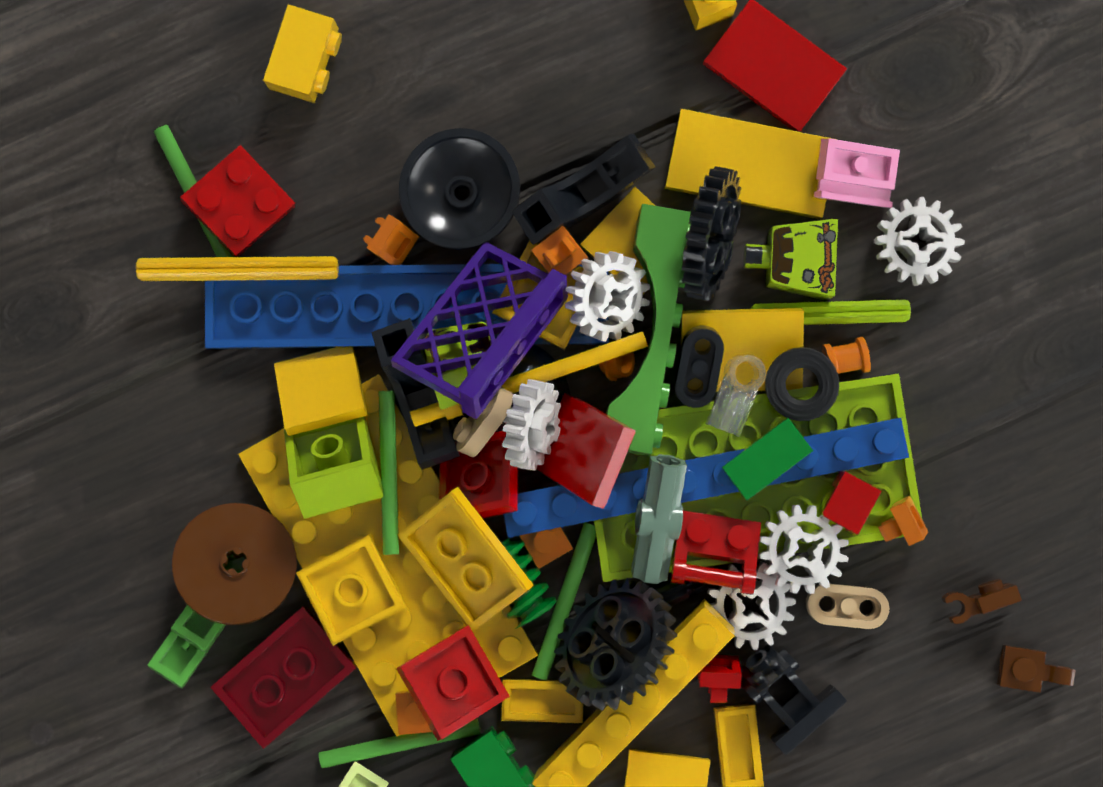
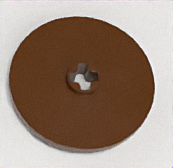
M243 503L218 505L197 515L181 532L172 557L174 582L184 602L203 618L225 625L252 623L272 613L289 594L297 568L295 546L284 525L269 512ZM233 554L236 559L244 557L246 560L242 562L243 571L237 573L233 568L226 570L224 567L228 564L227 556Z

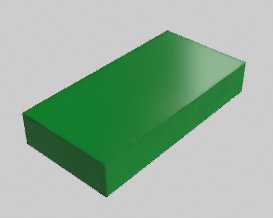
M786 418L721 468L747 501L813 452V450L791 420Z

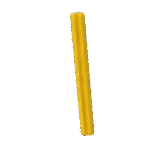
M334 256L139 258L136 262V276L141 281L336 279L339 273L338 260Z

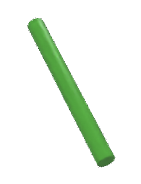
M164 125L157 128L154 134L185 193L197 181L169 126ZM199 221L216 256L233 257Z
M378 391L380 468L384 495L381 498L383 555L399 554V537L397 535L399 534L395 392Z
M586 522L583 524L532 672V676L547 680L556 655L554 650L558 648L561 640L557 636L564 632L566 626L564 620L569 617L596 539L595 526Z
M475 718L437 741L433 732L405 734L397 737L392 736L319 752V761L321 768H327L481 734L478 718Z

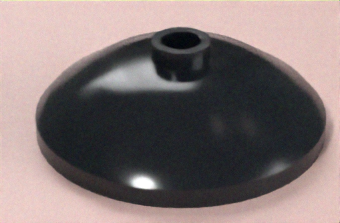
M448 129L426 138L411 152L400 175L399 199L406 219L424 239L443 248L455 250L471 249L481 246L485 242H490L509 225L514 217L511 211L519 204L520 178L511 155L496 139L473 129ZM462 188L470 190L469 197L464 201L456 199L457 191Z

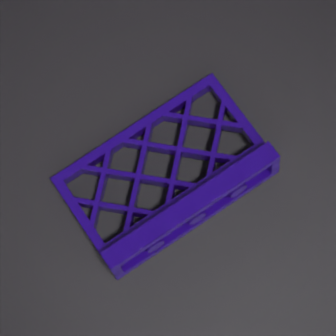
M488 242L483 243L391 359L392 367L461 404L462 412L477 420L568 299V292L565 291L567 276L555 269H552L547 274ZM487 258H490L502 264L504 272L481 277L479 268ZM529 278L538 283L532 292L515 295L512 281ZM507 282L510 296L486 301L483 287ZM479 289L481 302L457 306L456 298L461 291ZM513 307L514 316L510 321L492 325L489 314L490 310ZM484 312L487 326L463 331L460 320L461 316ZM451 318L456 319L458 332L439 336L433 335L432 328L438 321ZM490 337L491 346L486 352L468 355L465 341ZM461 342L462 357L439 361L437 346ZM432 348L433 363L417 366L408 361V358L414 351ZM466 367L468 376L458 388L443 380L441 371Z

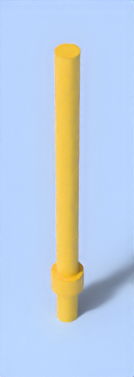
M642 331L514 375L505 381L502 388L516 393L519 391L522 383L527 384L528 379L547 382L648 347L646 338ZM436 402L410 411L414 426L417 427L443 417L450 420L462 416L463 412L461 404L440 410L439 403Z

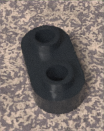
M705 325L693 327L685 334L682 341L674 386L678 399L688 407H703L712 401L716 393L724 344L720 334L712 327ZM698 340H708L710 342L709 347L705 351L696 350L695 344ZM693 378H698L702 381L701 387L696 390L687 387L688 382Z

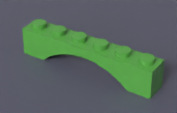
M642 204L639 210L633 252L646 272L647 283L650 284L653 309L652 334L646 357L636 377L627 389L606 409L607 415L636 430L627 453L643 456L651 455L652 449L660 448L663 424L657 423L659 407L666 408L669 397L670 384L663 383L665 368L673 367L676 354V344L670 343L672 327L679 328L683 304L676 303L678 288L685 287V283H682L685 273L682 270L683 251L688 241L685 238L686 233L690 230L691 226L689 224L691 212Z

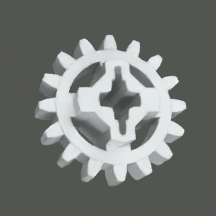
M919 197L914 207H912L908 199L903 200L900 203L901 213L892 207L886 212L891 221L882 220L878 223L877 227L884 232V235L877 236L874 239V243L883 245L884 250L877 254L876 258L877 260L887 258L889 264L884 270L886 273L895 269L899 271L898 282L902 283L909 276H912L913 286H919L922 284L925 276L930 284L938 281L937 271L944 276L952 272L947 262L956 263L960 261L961 256L954 251V248L964 245L965 240L955 238L954 233L960 230L962 225H951L949 219L954 213L952 210L944 214L939 212L940 201L936 200L930 207H926L925 198ZM911 217L906 231L895 232L896 227L903 219ZM931 220L938 225L942 233L938 232L934 228V226L931 224ZM918 233L920 240L930 243L920 250L917 243H912L909 240ZM896 251H900L905 256L907 264L900 259ZM943 251L939 260L934 265L927 267V263L930 261V254Z
M609 251L608 254L595 252L594 261L588 259L581 261L584 269L582 273L572 271L571 276L576 280L575 286H568L565 291L573 294V300L567 302L565 308L576 312L570 318V322L581 326L579 332L605 342L608 337L619 340L622 335L621 330L628 333L634 332L632 324L634 319L643 321L644 316L639 310L641 306H648L650 304L649 300L642 298L643 292L650 289V284L640 282V279L643 278L646 272L644 269L635 267V259L613 251ZM616 270L619 273L617 275H607L606 272ZM608 317L610 319L605 322L597 321L598 318L606 319Z
M528 379L527 384L522 383L520 385L519 395H513V407L507 409V416L503 421L506 423L503 426L506 437L502 443L503 447L508 448L505 459L510 460L511 466L535 471L537 465L544 464V454L550 455V444L553 441L557 442L561 429L558 426L560 423L558 413L561 403H556L559 392L554 390V384Z
M792 505L791 516H788L783 510H779L776 512L780 521L777 525L768 521L765 523V526L771 533L769 537H760L759 542L767 545V551L759 553L758 558L769 560L770 564L763 571L767 575L774 574L775 572L778 574L775 581L777 586L781 587L787 581H790V592L797 594L800 586L804 585L808 594H814L815 583L818 582L827 589L830 587L827 576L831 574L841 577L842 573L836 567L837 562H848V557L840 554V548L847 546L849 542L848 540L837 538L836 534L843 529L842 526L838 524L830 526L828 524L829 519L823 515L820 517L816 516V506L809 505L806 514H802L799 505ZM796 522H811L821 529L815 530L811 534L805 533ZM783 533L786 538L784 549L777 554V542L779 536ZM799 539L807 543L814 541L807 550L810 555L807 559L802 556L792 557L795 555L794 552L799 549L797 544ZM829 544V557L824 565L821 561L823 548ZM800 565L804 567L810 576H794L788 573L786 569Z
M762 561L756 568V578L761 580L756 582L754 594H741L750 599L758 595L756 604L764 613V616L751 610L746 611L745 614L742 613L745 610V605L737 596V593H740L738 588L720 586L719 589L708 588L707 591L708 594L716 598L715 603L710 604L734 626V644L738 648L742 647L745 640H749L751 648L757 650L759 639H764L771 646L774 644L772 633L775 631L781 635L787 633L781 625L783 620H794V616L786 611V607L796 604V600L791 597H785L784 594L790 589V583L786 582L781 587L777 586L775 581L778 574L776 572L770 575L765 574L763 570L767 567V564ZM732 564L728 565L729 571L742 572V570L738 571ZM773 591L777 598L775 615L769 609V598ZM726 594L732 598L733 611L729 614L728 619L724 612ZM761 622L765 626L756 631L741 630L748 623Z

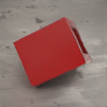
M840 471L831 485L835 489L825 505L822 515L844 527L849 533L859 535L882 491L846 471Z

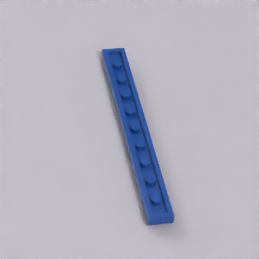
M901 418L805 436L803 438L812 448L813 452L769 485L909 458ZM745 449L685 460L687 471L681 503L739 492L721 467ZM648 468L619 473L604 509L589 504L562 485L519 493L518 511L503 514L508 538L636 512L639 499L644 497Z

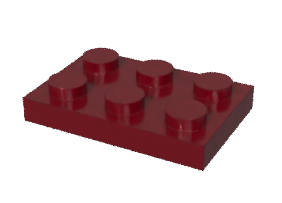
M303 606L210 688L264 749L356 669L357 665L339 644L332 645L322 624L306 606Z

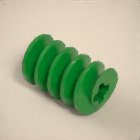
M510 538L501 542L534 585L512 602L514 607L507 614L508 619L521 617L522 621L515 628L517 629L549 611L557 600L555 596L541 597L549 588L547 582L534 584L536 578L541 574L539 568L526 570L533 557L531 554L520 556L517 554L525 545L524 541L510 542Z

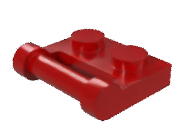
M683 510L681 534L679 539L675 540L671 583L683 584L684 580L738 588L740 593L753 595L757 576L756 568L761 522ZM687 556L742 564V572L687 564Z

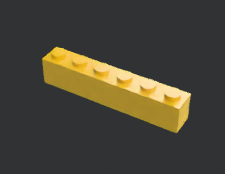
M704 599L674 630L677 633V637L667 642V645L675 651L674 654L663 656L662 661L667 664L668 669L656 670L654 674L659 681L657 685L647 681L644 684L646 695L643 697L635 691L631 705L626 704L620 699L617 710H613L608 705L605 706L603 711L596 709L536 771L532 784L535 787H587L735 636L734 626Z

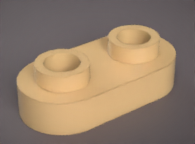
M501 387L477 420L469 416V418L463 417L459 421L453 434V439L457 441L456 449L470 457H475L505 420L507 409H510L512 405L513 393Z
M829 583L830 587L826 589L819 584L815 586L814 594H808L806 598V608L809 615L815 621L825 625L874 629L881 626L889 614V603L885 595L869 587ZM824 596H830L833 601L831 609L827 611H822L819 606V601ZM864 600H870L873 605L871 613L863 615L859 609L860 604Z

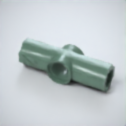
M659 454L658 456H650L644 497L639 499L636 508L635 534L637 539L631 573L633 578L640 579L644 583L659 584V582L667 581L674 540H678L681 534L683 522L681 497L687 464L685 460L672 455Z

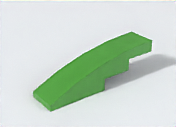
M233 554L227 556L228 564L224 567L226 570L233 568L237 573L243 571L242 562L246 560L244 557L236 559ZM187 605L171 627L170 634L148 663V668L183 689L226 625L203 618Z

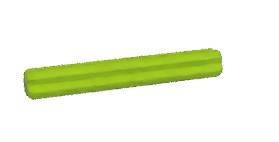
M906 299L754 304L751 309L802 308L804 310V325L906 322L910 320L911 316L910 302Z

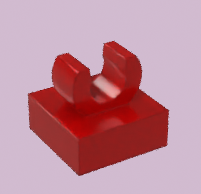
M716 655L698 673L699 687H708L710 703H727V688L741 689L742 672L738 656Z

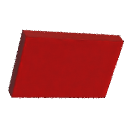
M755 0L748 1L703 62V65L791 130L801 132L847 70L845 66Z
M564 393L558 413V418L560 419L558 426L561 428L558 440L550 444L551 453L550 455L544 454V464L537 465V470L589 504L604 509L636 430L577 397Z

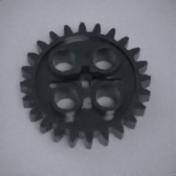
M717 166L714 169L711 168L709 176L705 175L704 186L699 187V195L693 203L689 218L691 226L685 237L688 241L683 251L682 270L685 271L682 283H685L684 292L687 293V297L710 301V298L715 297L716 290L719 291L721 279L724 280L725 272L730 266L734 249L733 238L737 234L736 227L741 212V199H738L741 192V187L739 186L740 177H737L738 172L733 169ZM710 232H715L714 236H710Z
M626 578L623 585L616 579L612 580L609 590L601 584L598 585L595 598L586 593V605L583 608L579 605H574L573 609L577 614L576 617L564 620V623L569 626L568 632L560 633L557 636L564 641V646L554 650V653L562 658L555 665V669L563 673L558 680L567 686L566 692L588 707L593 705L603 711L605 706L608 705L613 710H617L620 699L628 705L632 704L635 691L644 697L646 695L644 684L647 681L657 685L659 681L654 673L657 669H668L667 664L662 659L664 655L674 654L675 650L668 646L667 642L677 637V633L669 628L676 622V618L668 613L672 607L663 600L664 596L646 585L643 581H639L636 584L630 578ZM597 625L607 631L617 643L634 656L633 663L621 655L615 646L596 631Z

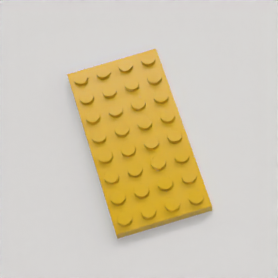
M378 374L361 385L368 415L365 418L381 477L378 391L389 390ZM395 402L398 527L400 533L439 501V478L432 466L421 470L418 465L404 416ZM285 428L238 455L271 514L289 532L295 546L297 560L302 569L371 535L407 608L343 640L397 737L399 733L395 693L409 690L396 668L467 625L400 538L399 554L383 555L381 498L304 519L290 486L284 437ZM510 604L473 631L499 678L538 656L523 627L515 629L520 623L518 618L508 619L507 614L512 609Z

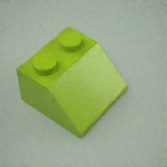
M365 416L288 436L284 429L290 486L304 519L384 497L379 467Z

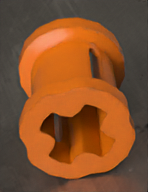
M864 337L856 338L855 342L834 347L830 343L822 345V353L831 360L838 374L861 370L863 373L870 372V355Z

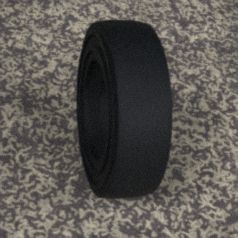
M793 348L780 354L772 362L766 374L765 390L769 402L778 413L791 420L809 421L824 415L833 406L839 392V376L834 364L823 353L811 348ZM806 368L817 376L819 382L818 390L810 399L797 400L788 393L786 379L793 370Z

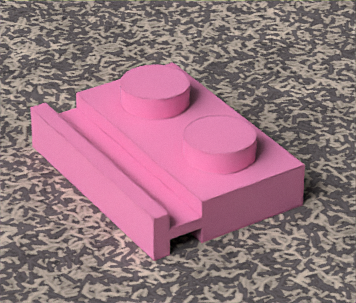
M830 138L821 139L816 179L819 181L817 191H814V197L881 208H892L893 202H890L891 190L895 189L900 150Z

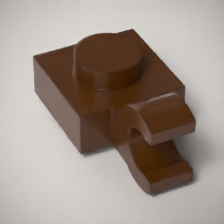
M1001 579L979 585V592L969 597L959 592H949L942 597L944 603H951L955 600L961 603L960 613L949 617L950 622L955 624L964 623L974 615L985 614L1022 601L1017 585L1003 584Z
M1002 645L997 685L1041 693L1042 681L1073 686L1076 670L1070 669V667L1045 664L1047 652Z

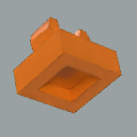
M389 214L386 219L377 217L375 222L381 227L373 238L365 235L363 238L365 243L368 244L367 249L389 265H401L419 236L400 220Z
M564 225L531 249V253L547 274L552 269H555L567 276L582 265L581 261L583 259H588V256Z
M910 496L895 502L890 508L894 517L882 522L881 526L878 527L885 542L903 534L909 546L924 540L928 534V530Z

